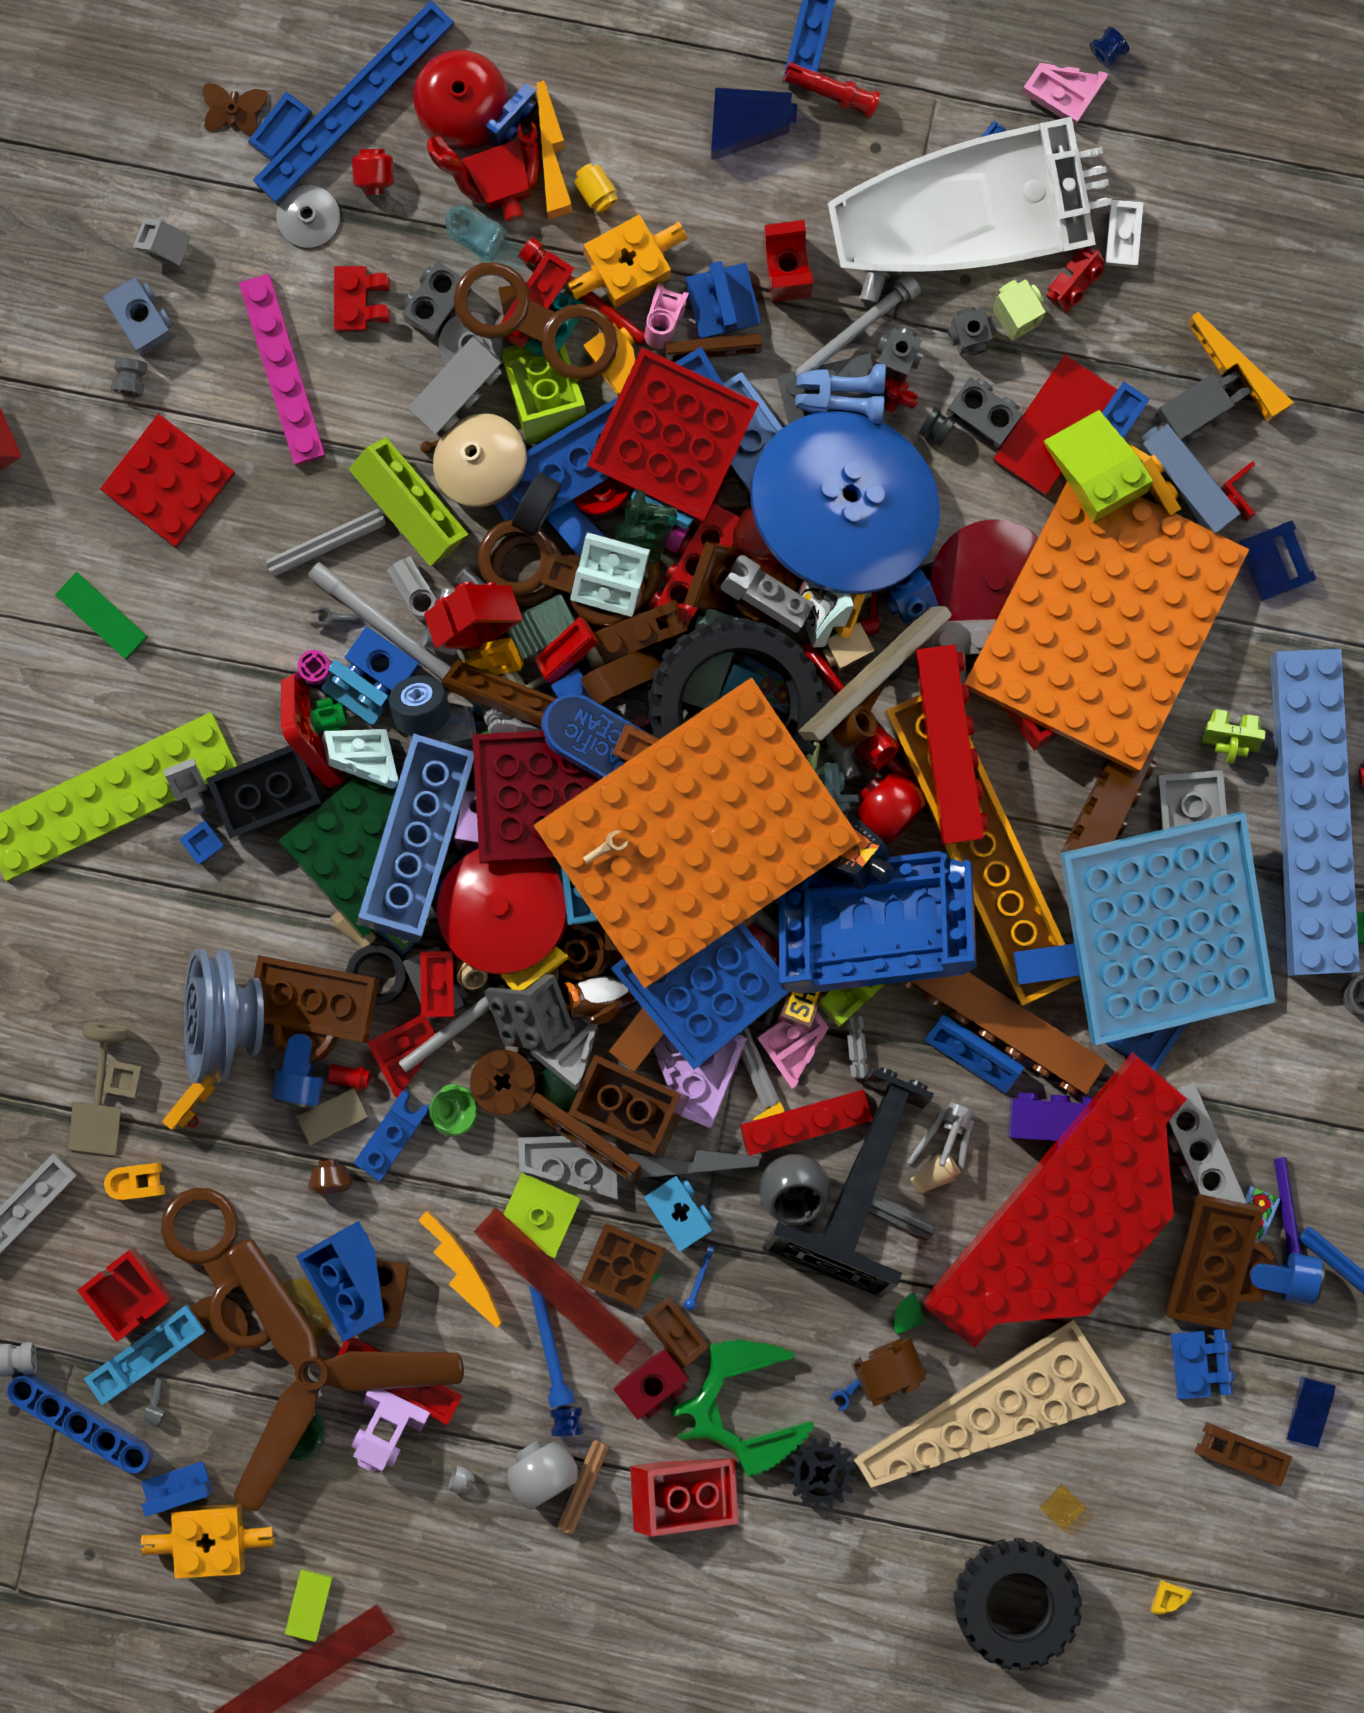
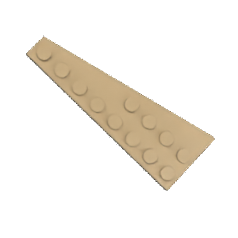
M1071 1319L853 1459L872 1488L960 1457L969 1456L972 1453L987 1448H993L1035 1434V1432L1056 1425L1068 1423V1421L1086 1415L1098 1413V1411L1116 1405L1119 1406L1126 1401L1074 1319Z

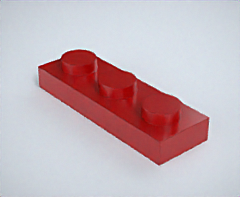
M547 251L526 283L529 288L530 300L549 309L575 268L550 251ZM517 298L500 324L509 320L516 311ZM516 331L503 337L521 350L530 339Z

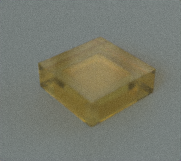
M1062 1483L1039 1506L1063 1531L1086 1508Z

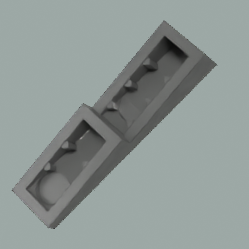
M695 1149L694 1161L629 1153L631 1158L641 1164L642 1176L640 1178L759 1166L760 1160L759 1157L702 1149Z

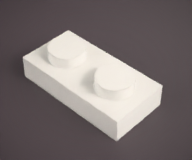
M1112 200L1113 204L1110 205L1105 265L1137 268L1143 202Z

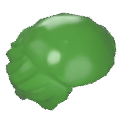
M449 1084L444 1086L432 1098L429 1106V1116L440 1134L445 1137H456L467 1133L473 1128V1124L476 1123V1118L478 1117L476 1112L478 1106L471 1090L458 1084Z

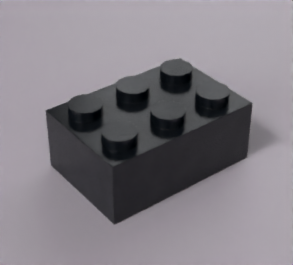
M290 745L206 778L228 836L233 841L315 810L323 804L310 768Z

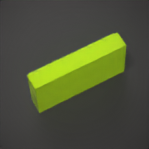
M306 1569L300 1570L285 1630L286 1635L313 1642L317 1641L333 1576Z

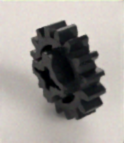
M815 1437L811 1438V1446L808 1448L803 1443L799 1445L802 1453L799 1455L792 1452L790 1455L795 1461V1465L790 1464L786 1467L787 1471L794 1473V1476L787 1479L788 1484L797 1485L792 1494L797 1496L802 1493L804 1495L802 1504L804 1505L813 1500L815 1509H819L821 1502H826L827 1507L831 1509L832 1500L835 1498L840 1503H843L842 1493L845 1491L852 1494L853 1492L848 1482L857 1481V1476L850 1473V1470L857 1467L856 1463L847 1462L851 1452L846 1450L841 1453V1442L839 1441L830 1446L828 1437L823 1439L822 1444H818ZM815 1452H829L834 1456L828 1459L819 1458ZM805 1460L809 1466L808 1474L800 1480V1468ZM817 1466H820L822 1469L830 1467L827 1471L828 1478L826 1480H823L821 1477L813 1479L816 1476L815 1468ZM843 1466V1479L838 1486L835 1481L836 1471ZM815 1487L824 1488L828 1494H815L809 1490Z

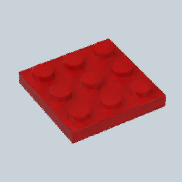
M158 413L103 483L100 490L174 547L178 548L236 473Z

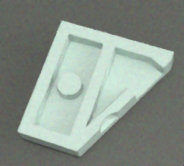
M387 729L324 731L322 742L328 766L388 788H396L399 781Z

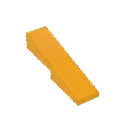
M545 81L537 83L547 214L548 220L573 211L555 152L565 149L564 139Z
M1199 312L1191 316L1187 324L1221 376L1231 370H1238L1241 375L1238 379L1244 388L1249 387L1252 392L1250 397L1267 422L1293 405L1294 402Z

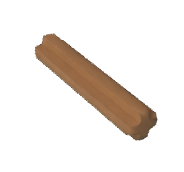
M594 1440L578 1475V1481L572 1489L557 1528L566 1534L572 1535L607 1454L608 1445L601 1441Z

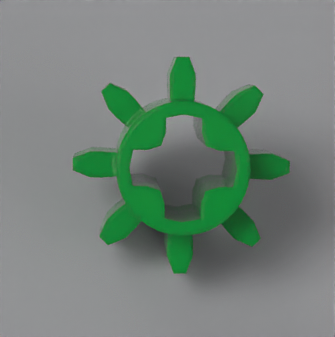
M331 697L316 701L318 708L310 710L316 734L324 731H341L340 727L348 725L342 702L334 704Z

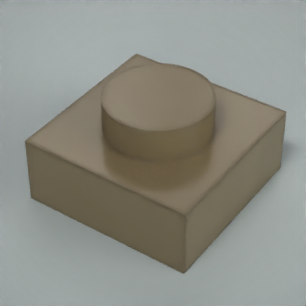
M110 1060L103 1092L137 1098L143 1066Z

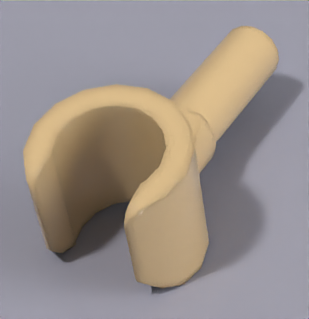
M612 831L607 835L606 842L584 856L583 859L588 864L610 850L624 849L628 841L623 842L618 847L615 846L612 838L621 831Z

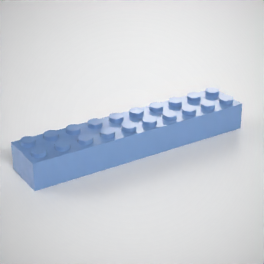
M1341 649L1277 651L1270 656L1288 976L1360 972L1342 651Z

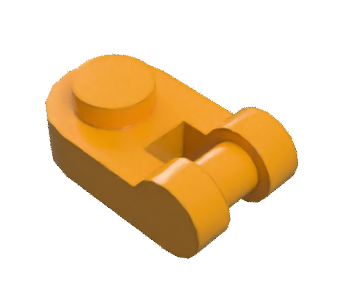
M162 1162L119 1167L111 1170L104 1180L106 1193L116 1200L165 1195V1186L161 1185L160 1172H163ZM147 1174L148 1187L139 1188L138 1175Z

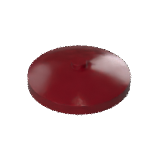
M998 519L978 521L955 532L939 550L930 575V583L938 605L946 606L952 614L948 621L997 620L1039 537L1020 524Z

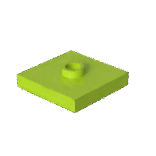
M522 1172L496 1232L555 1258L581 1198Z

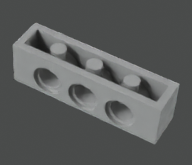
M1189 1082L1177 1087L1187 1100L1166 1124L1170 1133L1167 1135V1142L1173 1154L1179 1153L1183 1163L1179 1166L1181 1175L1186 1184L1192 1183L1196 1192L1192 1196L1194 1204L1197 1194L1247 1203L1195 1083ZM1182 1112H1187L1192 1118V1124L1187 1130H1181L1176 1123L1177 1116ZM1195 1142L1202 1143L1205 1148V1154L1199 1160H1194L1189 1153L1191 1145ZM1208 1172H1214L1218 1177V1184L1212 1190H1207L1202 1182L1204 1175Z

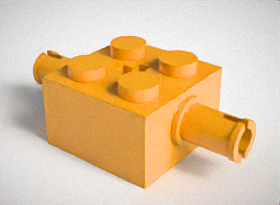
M639 214L584 244V256L591 270L566 282L570 293L573 292V298L578 300L580 297L601 287L614 309L656 287L659 283L662 284L669 280L671 268L665 260L663 252L688 240L685 231L681 230L682 225L680 222H676L669 228L654 235L649 232ZM622 258L633 259L632 265L628 266L626 262L622 263Z
M239 1503L177 1507L171 1512L172 1530L170 1534H143L141 1536V1545H145L144 1548H141L142 1556L171 1553L174 1558L175 1579L240 1575L245 1570V1549L274 1548L275 1537H272L274 1534L273 1526L266 1528H244L242 1506ZM206 1534L209 1535V1539H215V1543L210 1548L207 1547L206 1543H202L201 1540Z

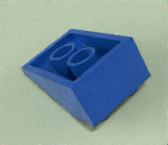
M359 1221L296 1256L343 1342L384 1320L375 1249Z

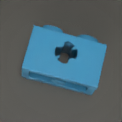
M675 1175L645 1195L644 1199L678 1251L681 1252L711 1232L712 1228L709 1224L714 1220L704 1205L697 1207L691 1198L696 1192L686 1177L680 1180ZM681 1202V1206L684 1203L689 1206L690 1209L686 1212L687 1219L680 1220L679 1216L677 1220L672 1216L675 1212L674 1205Z

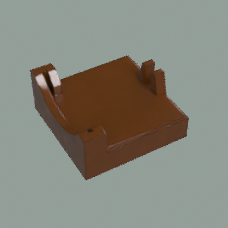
M606 1222L579 1284L640 1309L665 1247Z

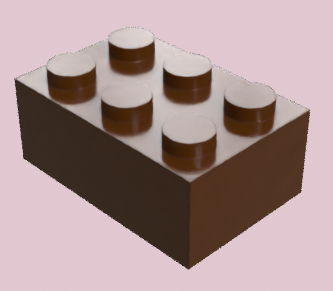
M594 1054L568 1114L648 1152L664 1156L690 1096L607 1058Z

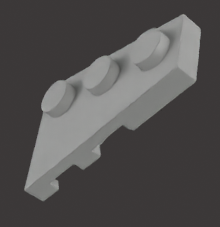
M612 1134L599 1135L616 1147V1136ZM566 1137L518 1138L520 1171L618 1199L617 1173Z

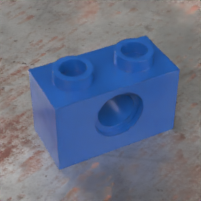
M367 626L344 656L350 663L348 666L350 670L362 678L365 675L371 677L376 681L374 686L390 696L392 689L399 682L415 676L421 668L419 662ZM381 656L387 657L390 662L388 669L381 673L375 672L373 670L374 660Z

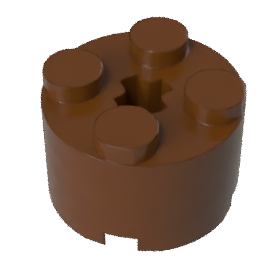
M496 1050L484 1055L475 1064L470 1077V1089L475 1101L484 1110L497 1115H508L522 1110L530 1103L529 1100L536 1091L537 1080L532 1064L523 1055L510 1050ZM508 1074L510 1076L508 1082L512 1085L511 1088L498 1090L497 1086L499 1083L495 1080L498 1075L504 1077Z
M907 1337L904 1341L901 1338L880 1346L869 1352L870 1359L862 1361L861 1357L851 1363L867 1400L871 1401L873 1406L887 1402L891 1399L890 1395L896 1391L901 1390L903 1394L909 1393L921 1386L920 1383L926 1380L925 1375L927 1372L911 1337Z

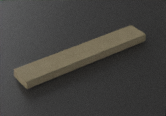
M946 606L929 607L798 731L801 737L809 741H821L951 618L952 614Z

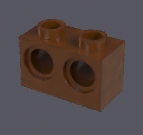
M376 1257L377 1269L379 1267L388 1268L392 1273V1280L388 1285L379 1283L381 1299L387 1306V1312L384 1320L374 1326L398 1329L400 1327L410 1262Z

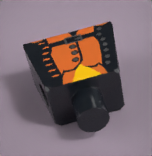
M848 812L845 817L861 839V842L819 869L818 873L860 890L865 889L873 878L884 884L889 882L894 875L895 867L887 863L890 854L885 842L854 814Z

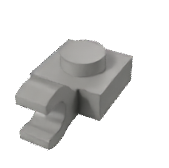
M192 758L164 769L165 778L176 800L179 801L187 798L194 815L205 811L206 807L203 803L204 798L201 791L207 790V786L195 759Z

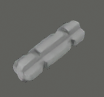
M861 1015L850 1016L845 1022L846 1030H849L847 1042L849 1061H852V1065H850L851 1077L859 1079L866 1078L869 1072L868 1064H865L867 1053L865 1033H862L864 1028L863 1017Z

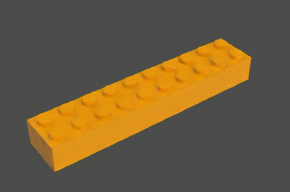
M918 695L887 709L884 712V716L895 740L900 745V751L915 783L925 797L926 807L941 838L921 696ZM969 737L971 749H973L975 747ZM978 756L979 767L974 768L975 781L981 780L983 800H978L980 813H986L988 832L983 833L984 839L980 841L945 845V848L951 859L964 862L965 859L971 862L973 867L975 914L1016 1003L1022 1006L1079 980L1080 976L1020 985L1017 983L1013 952L1065 945V942Z

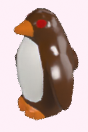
M604 974L590 979H570V982L564 983L562 996L571 1020L588 1019L592 1024L610 1022L629 1007L638 1003L619 978Z

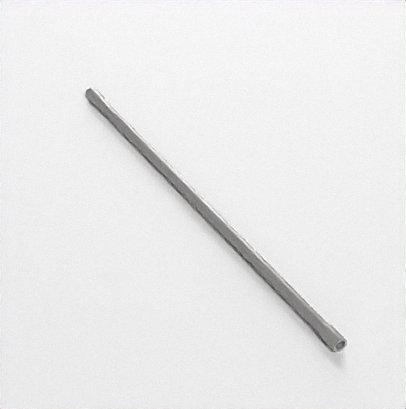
M318 562L312 568L308 578L327 593L334 595L441 680L445 677L451 666L428 648L422 647L419 641L343 583L341 578L322 563ZM465 698L474 706L479 708L483 713H485L480 703ZM762 910L753 914L752 916L755 919L752 923L779 943V923Z

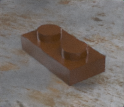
M669 1296L642 1317L682 1369L687 1367L710 1347Z

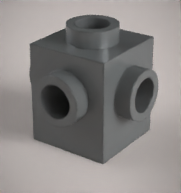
M973 306L957 311V316L953 317L951 327L948 328V334L952 346H957L959 355L968 353L969 356H973L987 351V347H990L993 340L992 335H996V327L992 316H986L984 308L976 310ZM977 324L978 332L972 333L968 330L969 326Z
M900 327L899 330L892 328L889 337L882 335L875 353L881 355L877 364H886V375L904 382L910 368L917 370L924 352L919 350L922 340L916 338L917 334L915 332Z

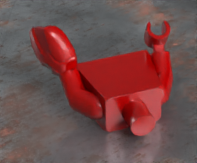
M532 122L533 131L531 134H523L521 124H519L517 131L520 139L468 156L462 160L441 136L437 135L428 139L427 150L432 162L441 171L453 176L462 194L476 205H485L488 211L501 208L506 222L516 221L524 216L519 201L530 197L529 189L536 185L541 166L538 143L535 141L537 128L534 122Z

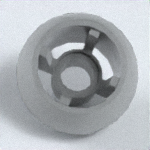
M537 1440L514 1454L518 1463L508 1468L507 1471L508 1486L512 1495L521 1505L530 1510L553 1498L578 1481V1470L573 1456L564 1446L554 1441L543 1447L540 1441Z

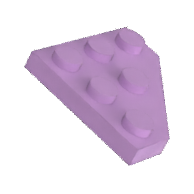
M738 1033L693 1070L667 1036L663 1034L653 1049L659 1060L658 1064L667 1085L690 1096L681 1115L682 1117L709 1128L713 1127L748 1037Z

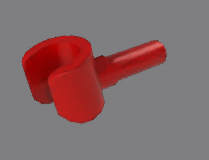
M878 591L871 593L872 598L869 601L870 617L860 619L867 636L875 635L880 630L877 611Z

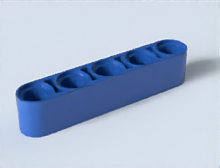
M23 1374L8 1384L7 1396L14 1405L128 1473H138L151 1463L153 1451L145 1441L35 1375ZM21 1381L27 1382L31 1387L32 1393L29 1398L21 1397L17 1391L18 1384ZM48 1398H53L58 1402L59 1412L57 1415L49 1414L46 1411L45 1403ZM75 1415H81L87 1420L85 1432H80L74 1428L73 1419ZM103 1432H110L114 1435L115 1445L113 1448H106L102 1445L101 1435ZM130 1449H138L142 1452L143 1462L141 1465H135L130 1462L128 1458Z

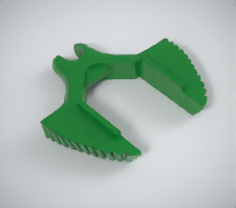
M740 1339L735 1341L729 1340L728 1342L725 1340L721 1344L719 1342L716 1345L710 1344V1373L702 1388L691 1399L675 1405L671 1410V1416L688 1413L696 1420L695 1426L691 1430L677 1434L680 1441L709 1440L718 1443L733 1452L742 1465L746 1476L750 1477L751 1474L754 1476L757 1472L761 1474L763 1470H770V1467H775L776 1463L779 1464L781 1459L784 1460L786 1455H790L792 1450H796V1446L804 1443L803 1439L808 1438L807 1433L812 1432L814 1423L813 1421L800 1422L741 1440L739 1435L723 1427L715 1400L724 1383L723 1378L795 1358L792 1351L789 1349L784 1351L782 1346L777 1348L776 1344L769 1346L767 1345L768 1343L760 1344L757 1341L754 1343L753 1341L747 1342V1340L740 1341Z

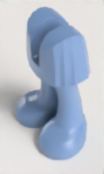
M876 364L869 375L857 378L829 375L828 370H814L798 374L796 376L797 388L820 390L819 394L796 395L795 408L813 414L827 412V410L858 412L868 416L869 420L874 424H883L884 396L849 398L831 395V392L848 391L884 395L886 364Z

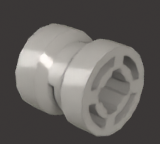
M24 1342L16 1348L12 1344L0 1345V1375L2 1377L13 1376L16 1370L24 1375L36 1374L37 1352L34 1342Z

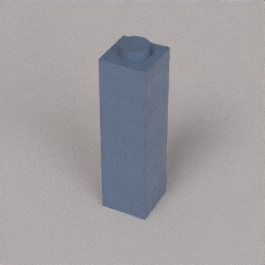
M1168 424L1161 429L1156 425L1141 437L1144 443H1142L1139 450L1149 456L1155 455L1164 468L1161 475L1165 482L1170 481L1178 492V499L1200 526L1216 534L1241 514Z

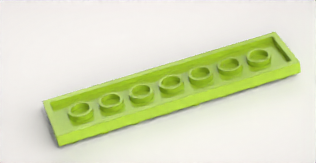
M209 712L1 812L0 871L5 881L9 882L176 802L177 800L165 778L164 769L194 758L206 782V786H209L206 778L238 766L214 714Z

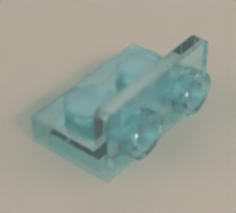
M825 763L815 771L842 812L850 811L851 807L859 802V795L840 794L844 790V775L842 772H839L838 763Z

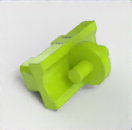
M1215 709L1202 733L1201 743L1216 746L1215 752L1225 753L1226 763L1233 764L1236 756L1247 757L1249 751L1258 753L1261 743L1265 740L1266 730H1261L1260 717L1243 715L1240 726L1230 725V713Z

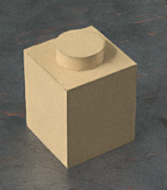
M860 622L855 624L849 639L839 636L837 633L828 638L825 645L826 648L822 650L829 666H836L839 672L873 655L875 651Z

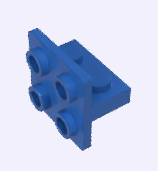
M722 261L709 264L708 272L685 278L700 339L761 324L746 263L724 268Z

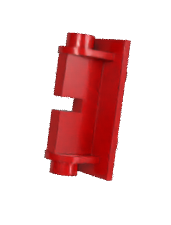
M1085 247L1083 250L1079 249L1066 265V269L1073 273V275L1069 277L1061 272L1047 288L1048 293L1046 297L1052 303L1058 301L1063 313L1067 314L1072 306H1076L1083 298L1084 292L1090 284L1101 277L1106 265L1100 251L1097 249L1094 252L1089 247Z

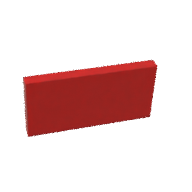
M1064 354L992 461L1046 496L1061 474V470L1043 443L1044 440L1098 410L1102 413L1118 389Z

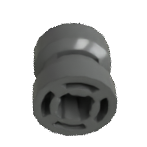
M116 358L114 369L119 374L112 380L111 391L126 396H143L144 386L141 383L142 379L139 377L146 374L148 364L136 359Z

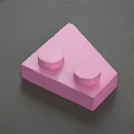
M1040 63L1021 93L1062 119L1072 117L1073 126H1076L1109 74L1099 71L1098 74L1079 72L1080 68H1058L1055 65Z
M816 1011L809 1031L779 1020L756 1037L789 1086L794 1088L799 1082L798 1078L806 1064L813 1057L816 1046L822 1041L829 1027L818 1011Z

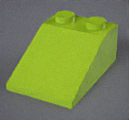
M563 344L557 353L563 361L571 365L567 350ZM515 345L503 348L501 359L527 445L545 441L587 416L585 403L576 380L562 377L550 367L545 358L524 348L521 350Z
M1100 410L1043 442L1093 523L1149 492L1153 482L1151 476L1134 450Z

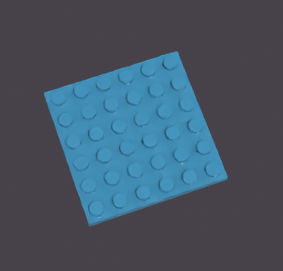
M1237 812L1060 853L1092 1044L1100 1045L1275 1002L1246 813Z

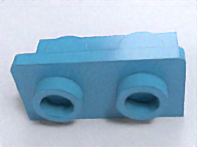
M335 659L328 669L331 674L321 689L339 703L342 702L345 707L366 722L374 725L389 705V696Z

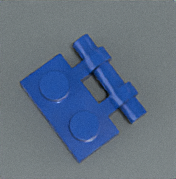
M1214 1329V1342L1205 1343L1203 1330L1170 1333L1177 1399L1210 1397V1383H1219L1220 1395L1233 1394L1232 1381H1235L1234 1371L1230 1369L1229 1352L1232 1351L1231 1341H1227L1225 1329ZM1216 1353L1218 1371L1208 1372L1207 1354Z

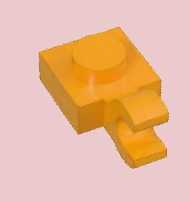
M511 637L482 643L480 649L468 650L467 654L470 659L463 661L482 670L488 669L490 673L495 675L520 671L523 665V661Z

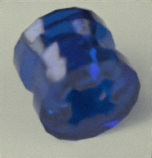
M1113 27L1105 29L1100 39H1094L1089 44L1094 56L1107 68H1111L1115 64L1116 58L1119 55H1125L1130 50L1127 41Z
M570 1406L550 1409V1416L554 1419L551 1435L560 1437L584 1434L579 1418L582 1415V1407Z

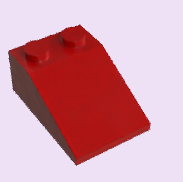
M734 1458L665 1461L630 1466L633 1528L635 1532L653 1537L738 1524Z

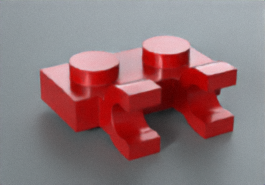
M334 266L335 332H368V322H390V309L387 308L386 304L368 307V291H390V277H387V273L368 275L366 266Z

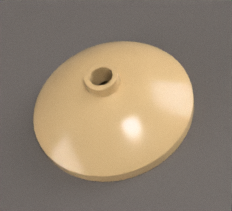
M485 413L467 416L457 421L447 433H444L436 446L433 458V471L436 481L441 490L458 504L468 507H484L495 504L507 497L522 479L527 462L526 446L521 434L506 419ZM477 449V453L473 457H469L470 451Z

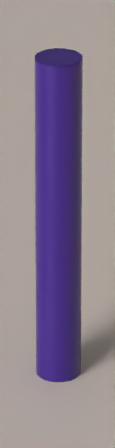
M1275 1158L1273 1160L1288 1255L1291 1253L1301 1254L1287 1158Z

